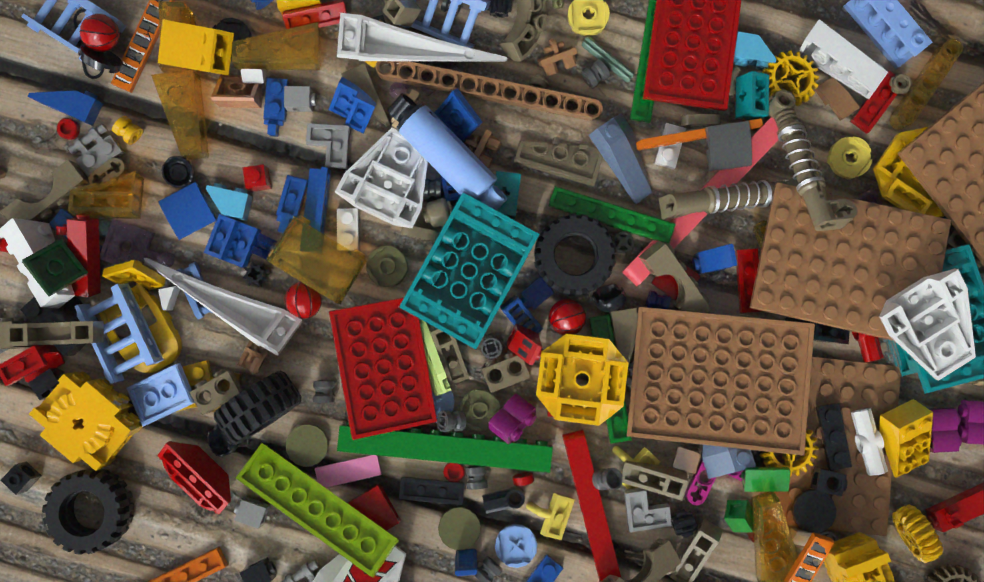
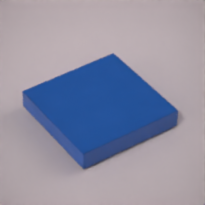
M458 88L453 90L434 112L463 143L483 122Z

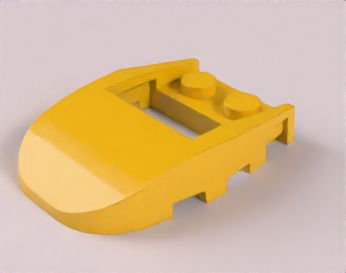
M137 283L131 290L140 309L148 305L157 319V322L149 326V329L164 360L146 366L145 362H142L132 368L142 373L152 374L164 369L179 357L182 350V342L178 330L175 329L171 321L173 318L169 312L162 310L160 301ZM118 304L99 313L104 324L122 316ZM114 329L106 333L112 344L120 340ZM135 342L118 351L126 361L140 354Z

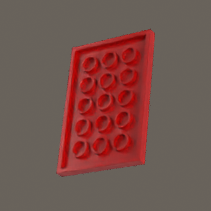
M656 0L643 99L721 111L728 109L741 0Z
M404 297L329 311L352 440L437 422L419 318L399 307Z

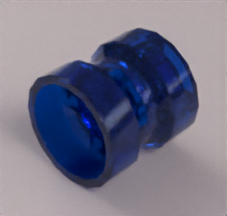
M258 233L256 236L257 242L251 247L250 252L270 260L271 250L276 247L278 241Z
M650 290L645 307L668 310L671 296L666 294L659 295L656 291Z

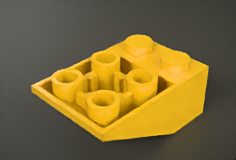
M163 19L158 63L229 76L234 33Z
M914 399L880 415L879 432L883 437L884 448L895 478L926 464L930 458L933 412Z

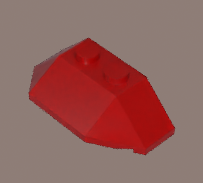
M168 441L164 445L158 457L162 460L169 477L200 507L214 511L216 514L222 513L231 502L229 475L198 445Z

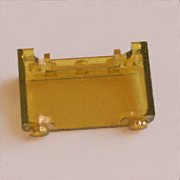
M302 215L298 218L294 216L265 260L341 305L367 261L364 259L366 255L356 249L352 252L311 227L309 225L311 221Z

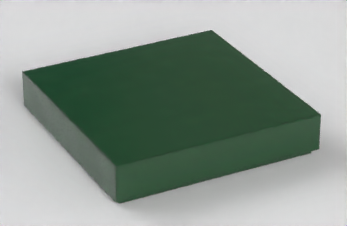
M62 238L22 259L23 265L48 297L88 274L87 270Z

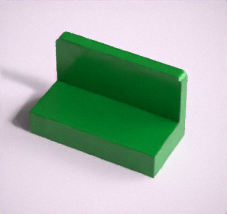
M789 467L745 468V472L741 473L744 491H789Z

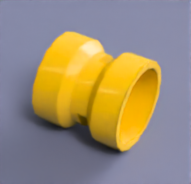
M126 115L120 117L112 127V131L118 136H122L123 140L129 145L137 142L143 134V129L138 125H134L132 120Z

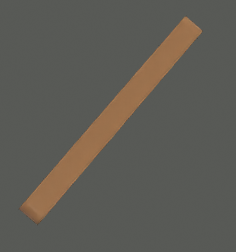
M377 61L376 63L378 76L388 81L451 93L458 88L463 96L587 121L595 120L603 110L601 102L593 98L410 61ZM389 64L392 69L388 73H383L380 71L381 66ZM409 68L413 73L410 77H403L401 71ZM429 72L433 75V79L431 81H424L422 75ZM444 77H452L454 83L450 86L444 85L442 82ZM465 81H472L475 87L467 90L464 88L463 83ZM492 85L495 88V92L487 94L484 91V87ZM512 89L515 92V97H506L504 91ZM527 93L534 94L536 101L528 102L525 95ZM546 98H554L556 106H548ZM568 101L574 102L576 110H569L566 103ZM587 106H594L597 113L595 115L589 114Z

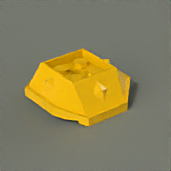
M928 127L896 134L873 168L882 197L899 209L935 217L945 216L897 154Z
M565 334L541 352L536 396L555 420L599 426L624 407L629 362L610 339ZM578 375H587L589 382L585 386L578 385L576 382Z

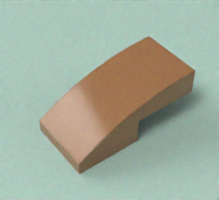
M833 77L814 89L825 106L829 104L840 121L860 108L848 91Z

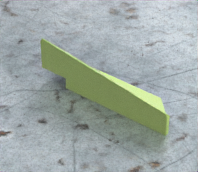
M419 319L431 390L435 396L451 391L427 323Z

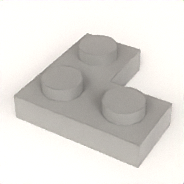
M307 123L306 145L327 147L325 166L328 168L347 169L350 126Z
M634 488L624 490L629 532L672 526L668 503L648 506L647 491L645 489Z

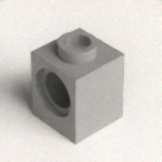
M284 86V108L288 112H313V106H316L317 98L316 93H313L310 86Z
M245 497L236 504L234 509L236 514L235 521L259 529L264 525L270 505Z

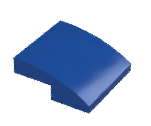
M341 77L328 110L346 118L345 125L364 134L376 103L357 85Z
M196 181L158 201L179 240L217 220Z
M219 214L204 253L242 268L247 267L262 230Z

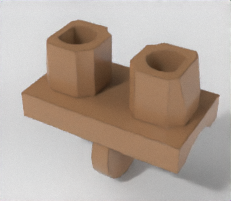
M554 38L549 39L550 46L543 48L545 54L550 52L553 54L537 59L538 65L543 67L546 75L551 76L558 73L556 61L562 59L565 69L576 66L574 54H577L576 47L573 48L571 46L559 51L558 49L565 47L564 42L556 43Z
M486 129L479 145L480 137L477 135L474 136L472 141L466 139L464 144L489 169L493 159L484 154L487 149L497 153L502 143L493 136L491 131Z
M250 340L237 365L258 374L269 350L262 346H257Z

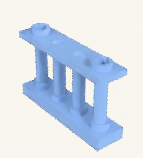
M46 0L34 19H31L24 13L21 16L28 21L26 26L37 33L40 30L77 54L79 49L76 45L81 39V23L68 42L58 36L76 9L79 10L82 7L86 10L83 20L93 14H104L115 21L119 32L122 33L126 28V25L89 0H68L67 3L69 4L51 30L41 24L57 0Z
M429 0L422 22L415 20L412 26H400L404 28L412 27L443 41L474 49L475 44L468 42L478 13L486 11L491 1L450 0L451 4L442 29L439 30L430 26L438 0ZM463 2L470 5L469 9L471 10L461 38L449 34L458 6Z
M850 0L843 6L895 69L933 43L898 0Z
M116 284L112 286V297L93 307L90 304L74 306L79 321H97L96 314L115 304L119 305L122 316L104 324V334L127 323L131 334L110 346L105 336L104 343H92L104 369V376L109 380L110 384L124 381L122 373L142 362H145L146 366L164 360L129 284ZM135 342L140 354L118 365L113 353Z

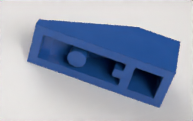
M79 91L29 93L27 96L91 126L94 125L103 106V103L96 100L98 96L88 91H85L84 94Z
M733 244L694 254L695 258H692L693 268L697 270L698 274L721 271L737 266Z

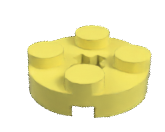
M574 0L569 6L567 18L574 33L583 36H594L604 30L608 23L610 12L608 4L603 0ZM586 10H590V13L594 14L591 19H586L583 16Z
M859 137L841 138L830 148L827 163L839 177L845 179L859 177L866 173L872 164L871 148L866 141ZM850 153H853V160L855 161L848 162L846 160V154L849 155Z

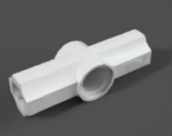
M871 408L851 412L857 434L855 435V443L858 451L863 456L867 474L873 476L888 472L882 448H884L883 437L876 429Z

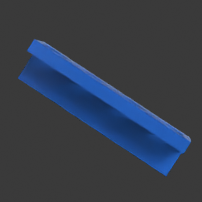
M321 167V169L310 168L300 244L301 252L322 254L332 174L328 167Z

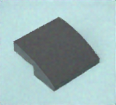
M749 121L708 126L705 128L708 143L706 154L710 172L752 165Z

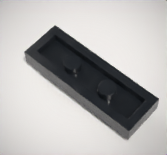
M832 403L816 406L828 470L833 471L852 467L840 404Z
M401 477L399 499L463 505L465 483Z

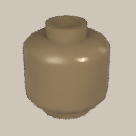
M440 198L426 204V211L423 212L425 222L427 224L431 223L434 228L444 226L454 209L451 201Z

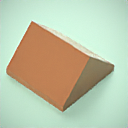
M220 75L211 99L219 107L261 108L262 83H243L242 75Z

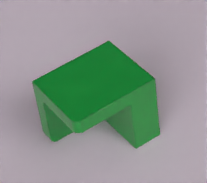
M727 500L724 519L733 532H753L756 512L748 500Z

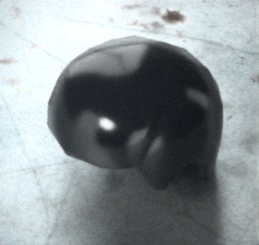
M171 156L162 165V177L172 187H185L194 178V166L190 160L183 156Z
M610 284L597 289L593 293L592 298L599 310L613 312L619 310L625 304L626 293L623 287L619 289L617 284Z
M218 424L215 425L213 430L208 432V445L216 456L223 457L236 451L239 443L237 445L229 443Z

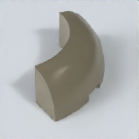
M517 0V15L514 26L509 35L499 43L503 51L512 60L521 62L537 46L538 43L536 42L541 32H544L548 15L545 14L546 1L548 0Z

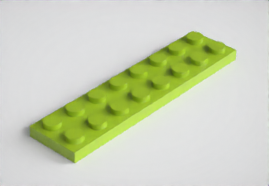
M263 443L260 444L236 477L241 483L372 578H374L399 541Z

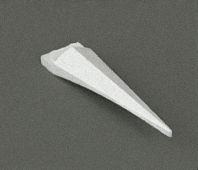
M340 13L337 57L358 59L359 61L505 62L508 59L505 56L421 35L363 15Z
M144 258L145 263L257 346H262L277 356L302 323V319L285 309L227 291Z

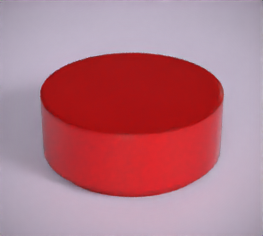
M63 118L57 124V133L64 139L72 140L79 135L80 126L71 118Z
M447 463L443 471L444 477L449 482H459L462 480L465 474L463 464Z
M522 472L512 476L515 486H526L535 481L533 472Z

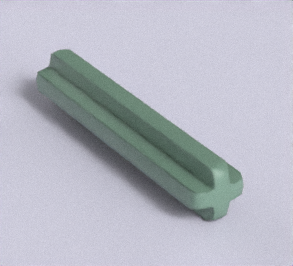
M588 36L584 39L582 47L594 57L600 59L625 82H629L633 78L634 72L591 37Z

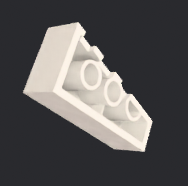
M820 19L807 35L799 50L801 58L804 55H808L807 62L814 61L813 65L867 99L872 96L888 73L882 65L873 61Z
M12 218L0 228V238H5L8 243L6 248L9 254H14L19 264L17 267L29 279L27 284L40 307L60 308L75 296L72 286L69 285L48 297L22 263V259L55 242L49 223Z

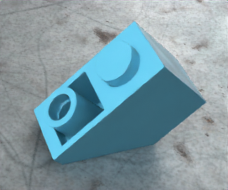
M737 32L734 55L735 65L741 67L751 65L756 66V69L764 70L768 69V63H776L775 56L759 35Z
M214 183V186H206L207 192L222 215L244 221L248 220L253 197L247 194V190L235 188L232 191L228 190L226 185Z

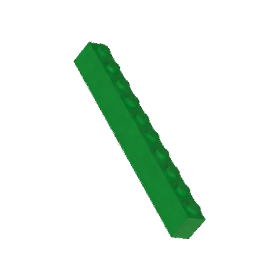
M349 421L339 425L337 451L547 473L551 471L553 446L548 445V441L545 440L527 443V439L519 438L517 441L507 444L498 436L488 439L485 438L484 434L473 433L472 437L464 436L463 432L451 431V435L442 434L443 432L437 429H430V433L421 432L422 428L411 427L409 431L397 430L352 440Z

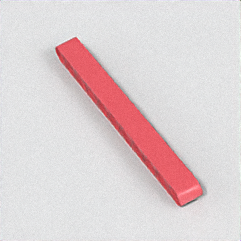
M770 117L751 137V166L719 170L703 188L708 186L720 188L722 185L730 187L732 183L737 184L779 140L775 119ZM704 211L691 213L670 221L676 224L670 241L673 249L696 227L707 213ZM652 240L622 271L636 287L650 274L639 256L658 241Z

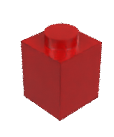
M264 164L242 167L245 188L247 190L255 192L272 189L269 168Z

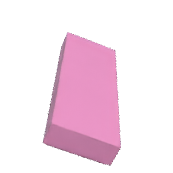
M368 455L315 468L317 482L325 488L382 475L378 455Z

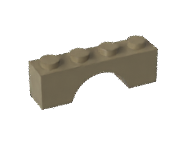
M383 0L385 7L382 11L394 25L412 26L422 10L414 0Z
M67 160L51 172L53 186L45 199L36 203H29L17 198L0 212L7 221L12 218L38 222L47 220L53 216L55 210L68 205L71 198L87 190V186L90 185L88 177L77 163Z
M658 241L639 256L651 274L657 277L672 275L678 284V296L673 306L677 311L709 313L712 310L708 305L710 302L708 297L703 292L700 293L696 288L699 286L692 276L689 277L685 272L687 270L686 266L681 260L675 258V250L669 243L665 244Z
M104 321L5 324L6 346L104 343Z
M659 538L643 550L644 562L637 576L624 581L620 577L609 575L601 582H660L663 576L673 573L682 562L670 541Z

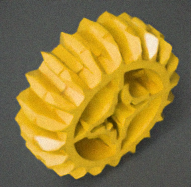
M792 50L786 54L780 52L778 57L775 56L776 63H768V69L762 71L764 74H769V97H774L781 90L780 88H784L794 95L795 105L800 106L802 101L805 103L809 101V97L815 94L814 89L818 88V84L815 81L819 80L820 76L814 75L818 68L811 67L814 61L809 63L806 61L808 55H804L801 58L800 51L796 52L795 55H793ZM780 66V67H781V71H780V73H781V78H779L778 80H776V79H775L776 70H777V68ZM787 77H788L789 79H791V78H792V79L796 78V79L793 80V81H792V80H785ZM802 78H804V80H805L804 88H803L802 92L800 93V91H799V88H800L799 81H800Z
M806 430L805 452L797 461H795V454L781 453L782 459H784V464H781L775 458L774 452L764 451L760 454V457L766 458L763 462L764 465H770V467H789L790 477L792 472L794 475L799 476L800 469L803 472H807L808 470L805 465H814L810 459L811 457L817 458V455L813 454V450L819 449L818 446L812 444L817 441L816 437H810L813 434V430Z
M909 504L902 506L892 513L894 526L904 545L908 547L909 551L918 560L928 563L938 559L943 554L942 542L939 540V536L932 527L931 522L926 519V516L920 510Z

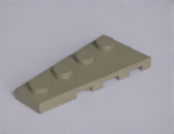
M520 141L514 163L594 187L603 156L597 147H588V145L572 146L563 143L555 145L546 142Z

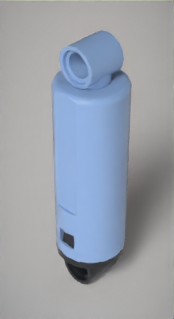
M401 93L387 109L389 114L399 122L396 130L460 195L464 192L497 211L507 201L506 195L494 185L497 177L425 103L421 102L416 105L409 96Z

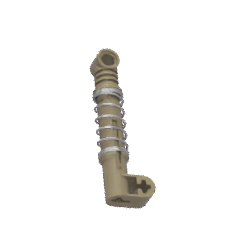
M780 90L769 102V115L775 119L777 124L779 141L784 142L782 149L787 152L785 159L790 160L791 165L789 169L794 171L792 178L798 182L797 192L804 198L816 231L842 229L857 215V207L848 199H828L825 191V180L822 177V172L817 170L819 164L818 161L813 159L815 153L810 149L811 142L806 139L807 132L805 126L799 122L793 107L796 102L795 97L787 90Z
M793 178L776 181L792 186L798 185L797 180ZM759 180L757 183L752 181L750 185H747L745 182H742L740 186L732 183L730 187L722 185L720 188L708 186L700 191L668 194L658 199L662 220H669L703 211L707 214H713L716 212L722 213L725 210H743L746 207L748 209H753L756 206L767 207L771 205L776 182Z

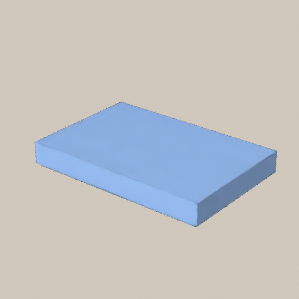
M181 363L168 367L127 387L134 408L141 420L142 427L195 403L190 394L192 389Z

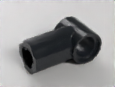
M518 486L482 495L486 514L510 508L518 509L525 502V492ZM517 492L522 498L519 502H513L510 499V495Z

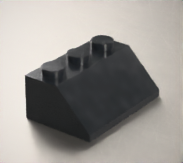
M34 296L20 310L32 323L76 322L79 319L74 306L83 303L74 296L60 308L40 307ZM87 343L53 345L63 356H74Z

